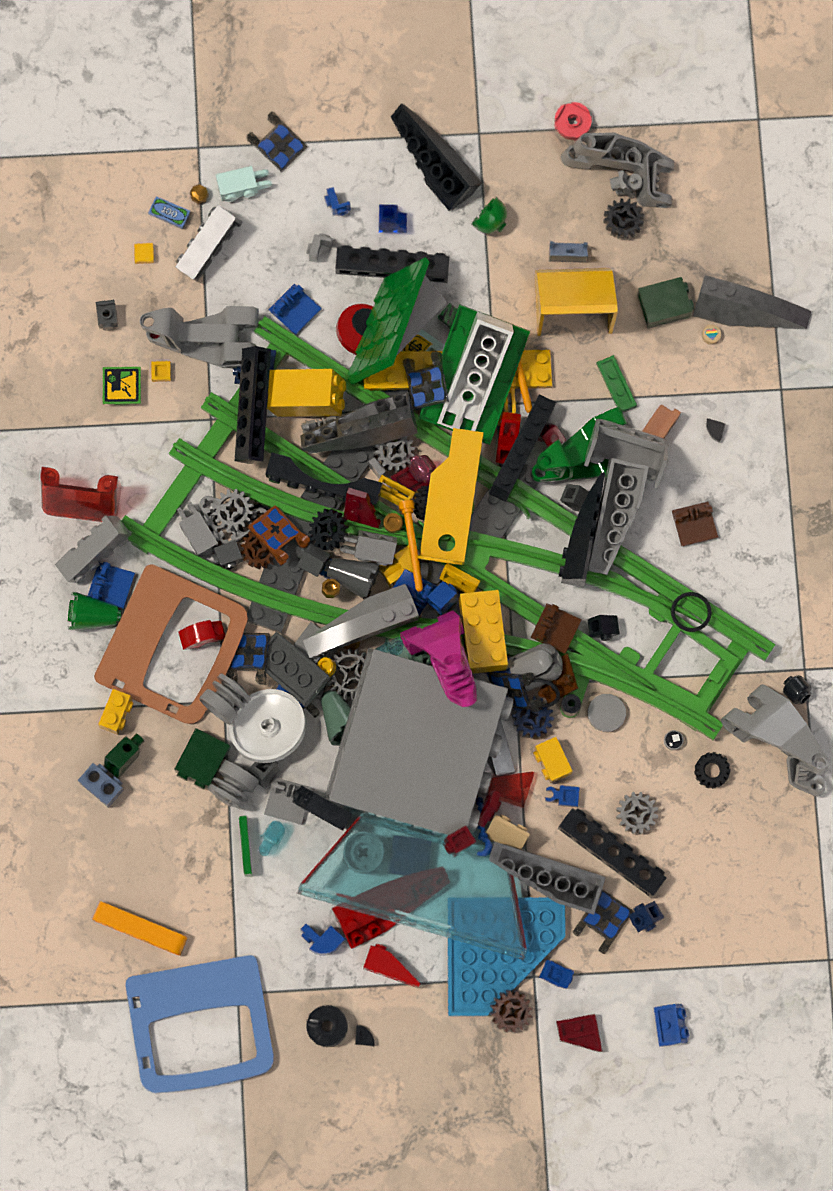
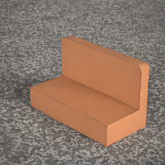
M661 404L642 432L665 439L680 417L681 412L677 409L671 411Z

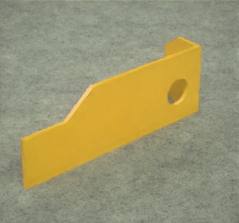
M453 428L449 457L430 476L420 555H418L419 559L464 565L484 432ZM445 534H449L455 539V547L448 552L443 551L438 544L440 537Z

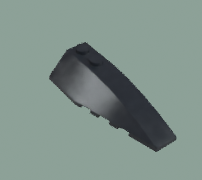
M403 103L400 104L390 117L401 138L404 137L409 153H412L416 160L417 168L421 169L426 185L447 210L452 211L471 197L482 182L433 128Z
M601 472L583 502L574 523L568 548L564 547L562 559H565V564L560 566L558 576L562 578V584L584 587L594 540L593 535L597 523L596 518L603 489L604 472Z

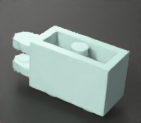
M252 166L216 174L221 201L231 202L242 196L246 198L252 197L255 193H258V190L270 187L272 183L269 180L256 183V179L268 176V170L264 169L253 172Z

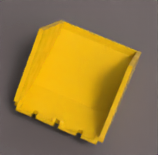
M610 268L535 270L537 336H541L545 315L602 313L608 314V334H612L618 306L613 271Z

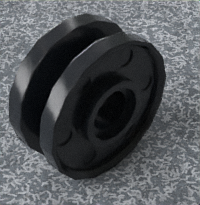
M322 1005L315 1008L309 1014L306 1030L310 1039L315 1044L322 1047H333L340 1044L345 1038L348 1031V1022L344 1013L338 1008L331 1005ZM325 1021H330L333 1024L332 1029L328 1032L322 1030V1023Z

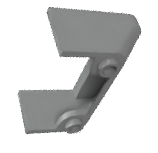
M597 419L586 452L584 466L588 467L589 462L598 464L603 462L604 459L610 460L611 458L649 466L646 480H655L654 488L658 489L667 464L669 442L664 438L604 419Z

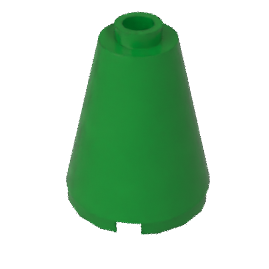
M78 592L71 593L74 596V600L69 602L68 621L71 622V626H68V630L114 626L116 622L120 621L121 610H118V606Z

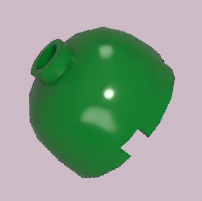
M493 198L481 210L479 218L475 217L471 225L485 234H492L496 230L500 232L507 225L504 222L507 218L506 206L499 198Z

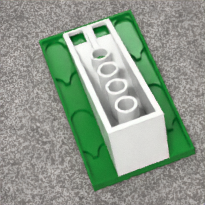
M459 304L437 365L442 372L441 384L440 381L433 383L431 381V384L434 386L433 389L444 388L446 399L445 401H433L434 392L430 389L431 393L426 395L427 404L422 406L419 419L453 431V428L484 432L482 442L490 445L530 330Z

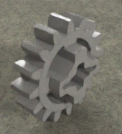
M407 437L397 439V442L389 441L374 445L378 450L373 454L379 456L376 460L382 462V467L388 466L387 471L394 468L395 472L399 471V466L403 470L406 468L405 464L410 465L412 463L409 458L415 457L411 453V451L415 450V447L410 446L413 440L408 441ZM398 446V447L396 448V449H397V450H396V454H394V455L391 456V454H392V452H393V449H392V448ZM396 459L401 462L392 463L391 461Z
M227 489L226 495L222 492L220 493L221 499L215 498L218 504L212 505L216 509V512H213L212 515L218 516L215 520L217 523L222 521V528L228 525V530L231 531L234 526L238 531L239 525L246 527L245 521H252L249 515H254V512L250 511V508L254 507V505L248 503L251 500L250 497L244 498L245 492H241L239 495L237 489L234 490V493ZM230 498L228 503L223 504L225 500ZM239 499L243 501L245 508L240 506ZM234 506L235 508H237V512H233L232 515V512H230L229 509L233 508ZM221 512L226 513L227 521L222 517ZM243 515L242 519L235 522L238 517Z
M632 792L630 798L628 795H625V802L619 801L622 807L616 808V811L620 812L616 819L622 820L619 825H625V831H628L629 828L632 829V834H635L636 830L642 834L644 828L646 831H650L649 824L654 826L656 823L653 819L658 818V815L654 814L658 807L652 806L655 800L649 801V795L645 798L642 797V792L638 796ZM639 801L645 803L647 807L642 806ZM631 802V809L624 812L626 805ZM635 809H637L638 812H643L640 814L639 817H637V815L631 814L635 811ZM650 815L649 820L643 824L644 816ZM627 820H632L635 822V825L630 824Z

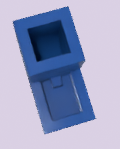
M307 924L301 928L303 933L301 937L308 943L311 941L314 943L309 950L317 955L332 954L345 942V938L332 926L321 936Z

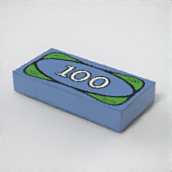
M156 196L148 214L183 229L190 211Z

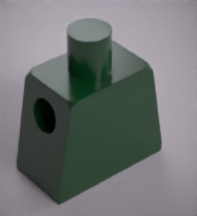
M135 734L131 739L125 736L105 756L104 768L119 779L138 758L139 747L143 744L144 739L138 734Z

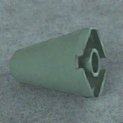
M329 690L323 694L321 705L328 740L331 745L340 746L351 707L337 691L332 692Z

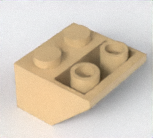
M502 814L500 816L495 815L486 832L488 839L493 844L495 841L522 850L530 835L527 833L528 829L520 824L517 826L510 823L511 819Z

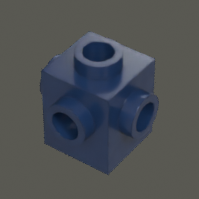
M655 901L644 905V903L639 904L633 908L635 912L628 915L638 933L646 930V932L651 931L657 927L655 923L664 918Z

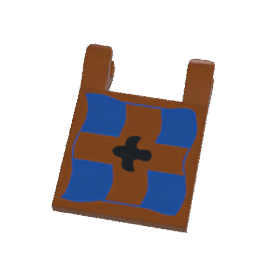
M276 505L247 527L274 555L280 565L285 564L289 558L288 554L281 550V548L295 538L301 548H305L310 542V538L300 532Z

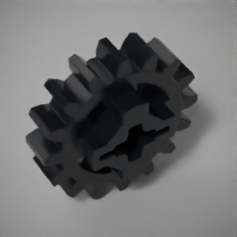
M620 198L619 203L614 200L613 206L608 205V211L604 212V216L607 217L603 220V223L607 224L605 229L612 230L611 236L616 233L617 239L621 235H624V238L627 239L629 234L634 237L635 231L639 233L641 229L639 226H643L644 223L642 221L644 214H639L642 208H636L637 202L630 204V199L624 202L623 198Z
M324 509L323 512L318 511V517H312L314 523L309 524L312 530L308 534L313 535L310 540L315 542V547L333 551L334 547H340L339 542H345L343 536H348L345 529L349 528V526L344 524L347 519L342 517V513L334 509Z

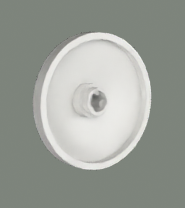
M266 689L249 695L251 698L249 703L241 701L245 707L243 709L236 707L235 710L238 716L229 725V733L235 748L242 756L258 763H271L284 759L297 749L306 732V716L300 703L292 695L282 690Z

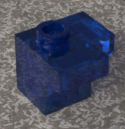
M379 204V233H407V213L400 212L398 205Z

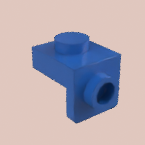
M334 187L326 189L327 195L324 196L326 206H330L332 214L338 216L347 214L351 210L350 202L339 204Z
M546 960L539 978L557 987L567 989L573 980L574 971Z

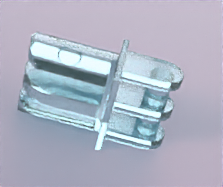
M397 637L392 641L386 638L385 643L377 647L376 650L398 656L402 653L404 644L401 637Z
M272 821L266 827L263 834L260 835V838L263 840L259 846L261 856H267L273 846L278 848L285 835V828L281 822Z

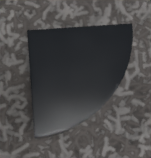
M707 418L706 428L713 440L720 443L725 423Z
M357 1025L355 1045L375 1047L371 1032L364 1026Z

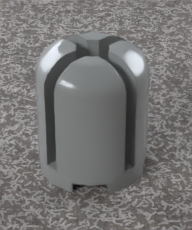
M542 643L510 657L507 669L510 668L513 677L520 676L521 685L531 678H541L551 682L558 679L562 674L563 662L560 654L551 644ZM529 683L524 687V691L528 692L545 683Z

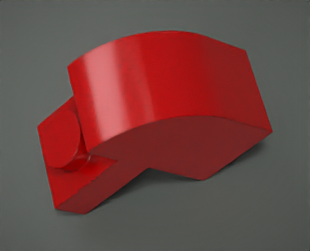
M202 621L178 631L183 650L199 648L206 643L220 642L226 636L222 621Z

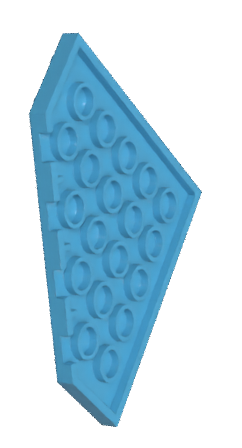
M548 897L518 898L527 947L525 952L516 898H447L448 1016H488L494 1010L490 1005L496 1004L494 997L499 999V993L502 992L506 995V990L508 989L512 992L565 938V905L556 903Z

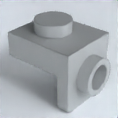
M314 234L313 242L309 243L307 248L309 261L317 262L321 245L333 246V239L329 235Z

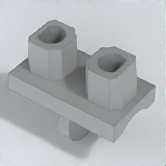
M624 170L618 171L619 177L610 179L612 190L616 191L618 196L627 195L629 198H634L635 194L633 191L642 187L643 179L638 174L628 176Z

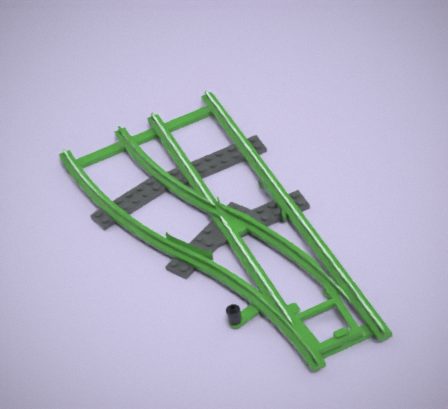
M265 316L258 322V327L254 330L256 335L270 343L267 347L268 349L277 351L274 370L277 369L287 354L309 369H333L345 379V392L364 405L408 392L411 403L414 400L412 394L416 393L411 392V390H365L363 380L351 384L348 381V369ZM239 388L229 403L211 392L205 398L201 409L217 420L197 448H194L180 438L176 443L174 442L169 455L185 466L143 526L128 516H124L121 521L132 532V535L127 539L133 546L145 554L150 553L201 581L251 601L247 613L249 623L275 632L277 631L280 634L288 615L327 625L348 610L296 596L305 570L297 566L300 561L298 555L303 548L298 545L295 538L281 548L289 556L286 563L280 565L276 559H273L274 565L267 564L268 567L263 569L258 583L204 560L160 536L176 514V509L181 507L202 475L231 491L237 489L239 494L245 492V497H250L251 500L269 508L276 505L300 532L307 535L310 539L313 535L308 534L312 530L309 524L314 523L312 517L317 518L318 511L323 512L324 509H334L342 513V517H344V512L339 511L343 504L342 498L335 497V499L324 497V493L317 492L312 494L306 491L299 498L255 480L214 459L231 433L237 431ZM414 412L418 433L413 436L448 458L452 436L432 423L419 419V415ZM267 427L265 432V451L270 454L273 452L290 457L295 465L308 476L331 484H346L359 480L368 467V461L376 456L373 453L378 450L374 445L346 450H333L322 464ZM480 455L477 481L489 489L471 515L464 565H451L480 580L479 590H499L501 604L536 626L545 607L485 568L491 557L559 575L560 566L565 564L562 554L502 538L521 510L525 514L526 519L531 518L528 511L530 510L570 537L577 517L535 490L540 482L533 480L531 476L533 468L527 464L524 465L507 502L490 495L491 487L501 468ZM535 470V474H536L538 477H543V476H544V475H542L541 473H539L538 471ZM381 501L378 502V506L375 508V516L381 520L379 529L350 520L344 523L349 526V528L345 529V532L350 535L358 536L359 530L397 537V545H409L404 516ZM390 513H396L402 518L403 525L397 533H390L384 528V518ZM418 520V525L413 523L417 549L420 551L424 524ZM445 534L439 539V547L443 551H451L455 547V539L453 536ZM310 540V542L308 543V546H309L311 543L314 545L315 542H313V541ZM621 545L613 565L648 586L659 595L656 596L638 588L620 574L610 570L607 575L588 571L585 583L649 608L650 616L660 622L666 620L673 626L644 669L635 666L640 659V655L630 647H624L621 653L617 655L577 629L569 645V648L577 653L567 650L566 654L569 655L578 689L563 697L560 711L567 718H573L579 713L589 679L661 710L713 741L723 726L721 721L708 714L748 651L765 662L775 644L712 603H710L712 615L707 625L732 641L727 649H724L700 631L688 632L680 629L674 623L671 616L672 604L681 594L693 591ZM428 560L427 581L438 586L442 582L439 578L446 563ZM456 588L458 601L446 613L454 611L461 618L459 596L464 592ZM684 597L675 607V611L700 624H703L707 618V606L698 597ZM427 603L425 608H423L422 618H419V620L375 636L402 641L400 632L415 626L422 629L438 622L437 617L441 615ZM675 614L680 624L688 628H695ZM680 631L720 659L697 695L653 674ZM462 634L460 635L461 644L463 645V648H465ZM504 634L507 656L513 657L542 644ZM756 645L759 646L760 648H762L763 650H765L766 653H765L764 651H762L761 649H759L758 647H756ZM558 651L561 657L565 655L564 653ZM704 724L707 725L708 727H710L711 729H713L714 732H713L712 730H710L709 728H707L706 726H704Z

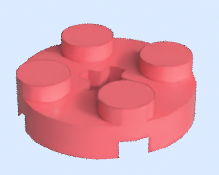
M578 102L560 106L554 119L555 129L564 138L577 140L583 134L588 133L592 123L588 108ZM576 117L577 124H570L568 119Z

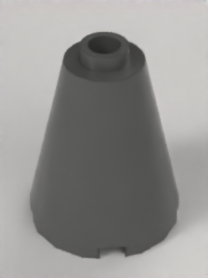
M333 558L332 561L328 560L324 571L327 572L328 577L336 579L340 585L365 600L372 592L370 590L375 584L380 564Z

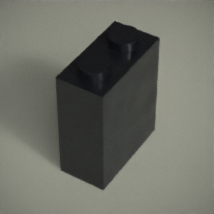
M302 785L294 793L292 803L342 831L352 816V813Z

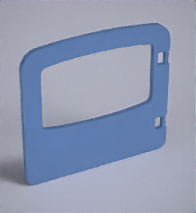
M248 955L136 975L126 980V991L140 1079L147 1091L166 1093L206 1088L261 1075L272 1067L274 1056L258 962L254 956ZM134 997L140 998V1008L134 1009ZM229 1006H247L249 1008L257 1051L254 1059L227 1067L195 1073L164 1076L156 1074L149 1033V1025L152 1022L206 1009ZM149 1057L151 1068L144 1069L142 1058Z

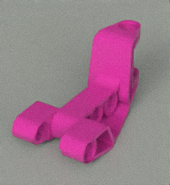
M450 611L438 616V622L422 629L415 626L400 632L403 644L411 656L424 650L431 655L430 659L445 695L451 702L461 707H468L477 701L475 680L460 640V635L465 632L460 616L457 613Z

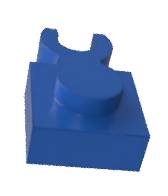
M560 785V791H556L553 787H547L546 791H551L553 797H546L545 801L553 802L559 800L558 806L578 808L580 787Z

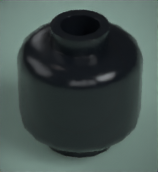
M789 676L784 681L783 693L794 704H803L811 697L812 688L802 676Z

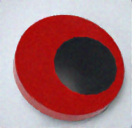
M368 304L349 306L341 313L337 320L336 334L338 340L347 351L354 355H357L355 351L366 330V322L373 309V306Z

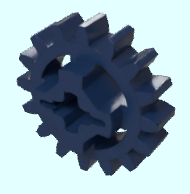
M533 696L532 701L541 704L543 703L542 698L538 702L536 701V697ZM529 703L526 707H514V711L517 714H512V718L516 719L513 722V726L518 725L516 731L520 732L522 730L523 737L530 734V739H532L533 735L536 734L540 738L541 732L545 735L547 734L546 727L550 729L552 727L549 722L553 721L554 717L549 715L553 713V710H548V707H540L542 710H537ZM526 708V714L520 717L521 711ZM530 711L531 714H533V716H537L535 723L532 719H528L530 717ZM546 718L544 725L540 728V720ZM524 725L532 727V730L527 729Z

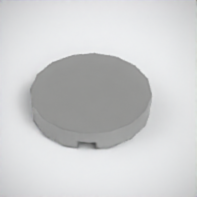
M601 694L595 697L588 708L590 724L596 730L602 732L617 730L623 724L626 717V708L623 702L612 694Z

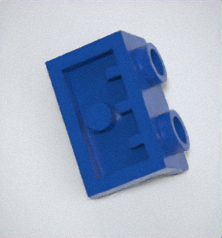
M670 1004L654 1007L659 1047L688 1043L689 1031L685 1025L686 1011L683 1005Z

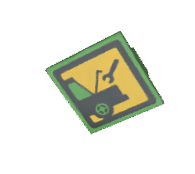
M103 367V404H141V367Z

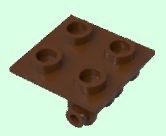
M709 502L672 510L681 547L718 538L712 516L713 510Z
M547 603L530 638L540 643L551 644L557 651L566 654L582 619L560 610L555 604L550 605Z
M568 654L561 657L563 662L562 674L558 679L551 681L559 689L560 698L578 689ZM547 684L542 685L540 691H538L539 697L546 698L547 703H551L556 698L555 690Z

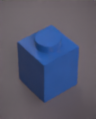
M442 581L427 596L428 604L440 615L445 614L458 601L456 588Z

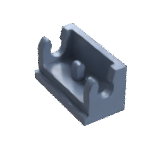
M550 241L549 262L586 263L588 242L580 244L554 243V241Z

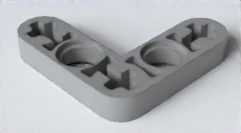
M205 496L201 499L200 508L222 544L234 540L237 543L248 536L250 530L246 532L237 531L233 526L231 531L228 530V527L225 528L228 534H233L231 536L232 540H223L225 535L221 529L224 528L221 525H214L213 519L216 516L212 515L208 507L204 508L206 501L214 502L212 505H217L218 503L212 496ZM257 508L252 511L254 515H249V518L252 517V520L258 518V513L263 515L267 511L263 508ZM221 512L222 517L227 521L226 516Z

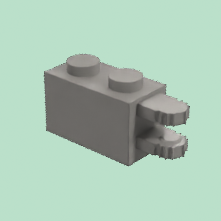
M190 501L187 503V507L193 515L188 518L185 516L183 509L180 507L176 509L182 519L179 525L197 556L202 558L219 546L218 541L220 539L215 531H210L208 527L210 522L205 514L201 516L200 512L196 511Z
M359 530L358 536L349 534L348 536H343L346 542L356 543V547L342 545L340 546L341 552L353 554L355 558L363 562L370 560L384 566L392 565L397 537Z

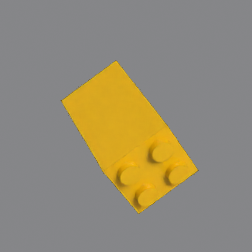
M333 369L270 370L267 409L277 417L342 416V410L345 408L343 392L346 391V381Z

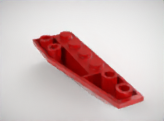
M443 866L417 872L369 889L333 907L332 911L352 949L388 931L448 885L450 881Z

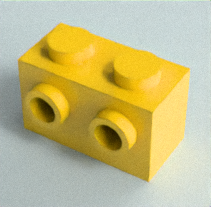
M112 689L98 723L101 729L117 735L120 730L124 729L127 712L130 713L134 704L131 695Z
M557 737L535 746L534 758L537 763H541L543 767L541 770L545 780H549L550 784L572 774L573 771Z

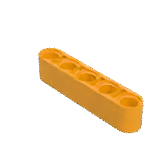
M99 901L92 920L178 956L181 955L188 937L101 901Z

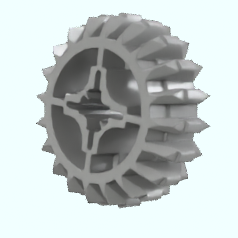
M348 649L347 655L341 650V657L334 654L336 669L344 676V680L340 685L334 673L327 686L334 685L330 690L332 692L338 690L337 693L339 695L343 693L344 700H347L348 695H351V700L353 701L356 689L346 688L351 683L358 684L360 679L358 670L360 665H364L366 653L363 652L361 656H358V649L355 650V654H351V649ZM345 661H356L350 667L340 665ZM355 669V678L352 677V679H348L347 672L354 671Z

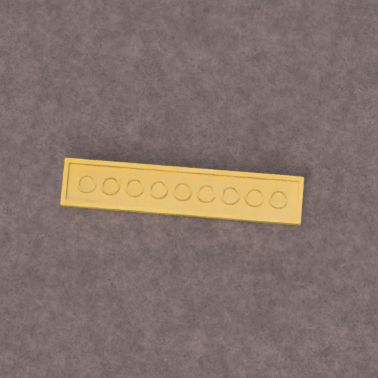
M524 350L520 360L527 387L551 388L550 350ZM400 351L392 366L363 379L364 389L412 390L411 378L408 374L413 372H421L423 385L425 381L431 384L432 376L430 371L427 370L437 367L442 351ZM516 373L510 389H520ZM423 385L413 387V390H423Z

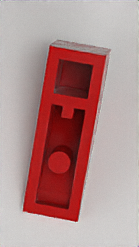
M380 944L370 946L363 967L364 970L419 988L420 982L389 951H386L387 947Z

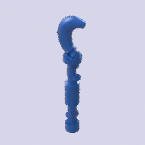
M482 797L476 798V805H478L480 813L484 804ZM478 826L477 828L481 829L478 839L485 843V849L477 852V855L487 856L491 853L493 843L488 839V834L485 833V826Z

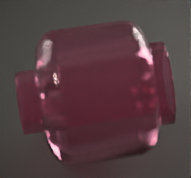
M427 455L414 456L410 460L409 472L419 483L430 482L431 473L437 468Z

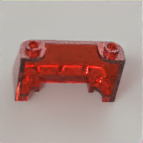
M42 467L40 475L41 507L45 514L102 522L101 519L105 515H118L122 489L118 476L105 475L101 477L98 481L97 489L59 484L60 475L58 471L53 468Z

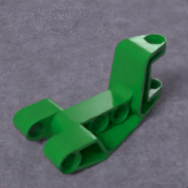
M620 407L593 417L565 443L561 444L558 439L537 458L536 465H534L531 471L533 480L536 482L580 480L599 477L601 472H604L606 475L608 459H604L603 462L598 464L589 462L587 467L584 466L585 456L597 419H604L623 426L628 424ZM539 468L541 471H545V476L538 477L535 474V470Z

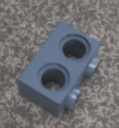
M92 763L78 779V782L109 808L124 791L121 787L123 783L115 776L113 778L109 777L106 774L108 770L101 764L96 766ZM98 773L100 775L99 780L91 782V774ZM113 786L115 790L112 794L107 795L104 793L105 787Z

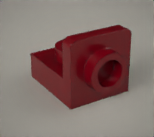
M548 423L544 427L538 441L544 442L549 447L558 439L562 444L566 441V438L556 425Z
M465 825L446 836L444 848L449 855L452 854L455 858L460 852L474 845L476 840Z

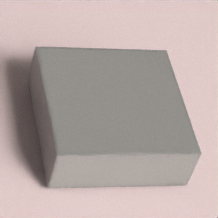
M374 457L368 461V466L379 479L381 475H386L385 469Z

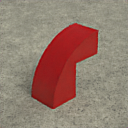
M502 413L496 463H504L519 434L521 414Z

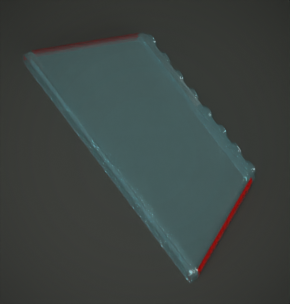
M370 812L359 815L300 883L297 894L522 960L526 956L527 947L514 876L488 860L490 854L487 856L477 855V852L485 849V845H472L454 858L444 848V840L448 835L443 833L440 835L432 833V830L425 828L418 829L414 825L405 822L401 824L391 818L377 817L376 814Z

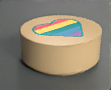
M707 325L703 329L702 339L705 343L716 344L720 340L721 330L716 325Z

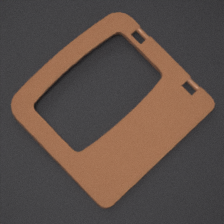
M147 565L101 659L94 678L97 683L109 689H115L131 695L133 700L186 724H194L200 721L207 711V708L199 700L200 696L206 689L216 692L217 690L212 682L217 681L220 683L217 679L220 673L226 675L248 622L247 612L239 603L156 565ZM184 598L195 600L230 618L228 630L216 660L192 704L187 707L146 689L143 684L158 643L175 610ZM115 679L125 683L123 689L113 685ZM169 704L179 708L177 714L166 710Z

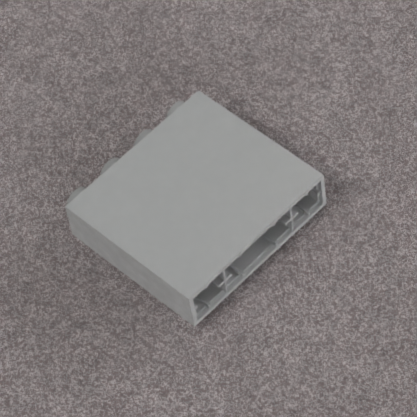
M368 648L324 798L335 803L446 835L452 834L465 825L470 833H474L480 818V811L473 809L477 794L486 795L491 780V773L484 772L488 756L492 758L497 757L502 743V736L495 734L499 719L507 721L512 710L513 698L506 697L508 689L474 679L477 689V701L471 706L461 707L447 698L433 666Z

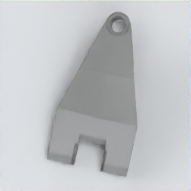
M585 133L575 141L574 145L569 146L561 154L562 163L569 167L588 170L596 164L633 171L634 174H638L643 179L642 187L636 190L637 202L641 206L669 208L672 206V196L656 190L659 189L657 184L659 177L657 175L660 172H673L674 160L639 140L617 133ZM569 152L574 155V158L570 157Z
M227 306L218 314L183 322V317L173 308H163L145 313L139 320L151 343L219 367L241 366L242 349L257 346L253 343L239 342V330L258 327L259 309L256 307ZM147 318L154 319V323L150 327L144 325V321ZM153 333L159 335V337L152 339L150 334Z
M762 684L747 697L749 704L756 709L755 712L749 714L744 713L738 708H733L721 719L724 728L743 743L751 738H755L773 745L788 756L786 759L788 781L793 787L813 796L824 794L826 782L820 774L828 771L829 760L807 723L789 699ZM821 761L825 766L819 768L817 767V762ZM818 783L822 788L816 790L812 785Z

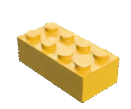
M499 590L461 593L459 596L461 622L465 632L463 634L464 647L472 674L505 671L508 661Z

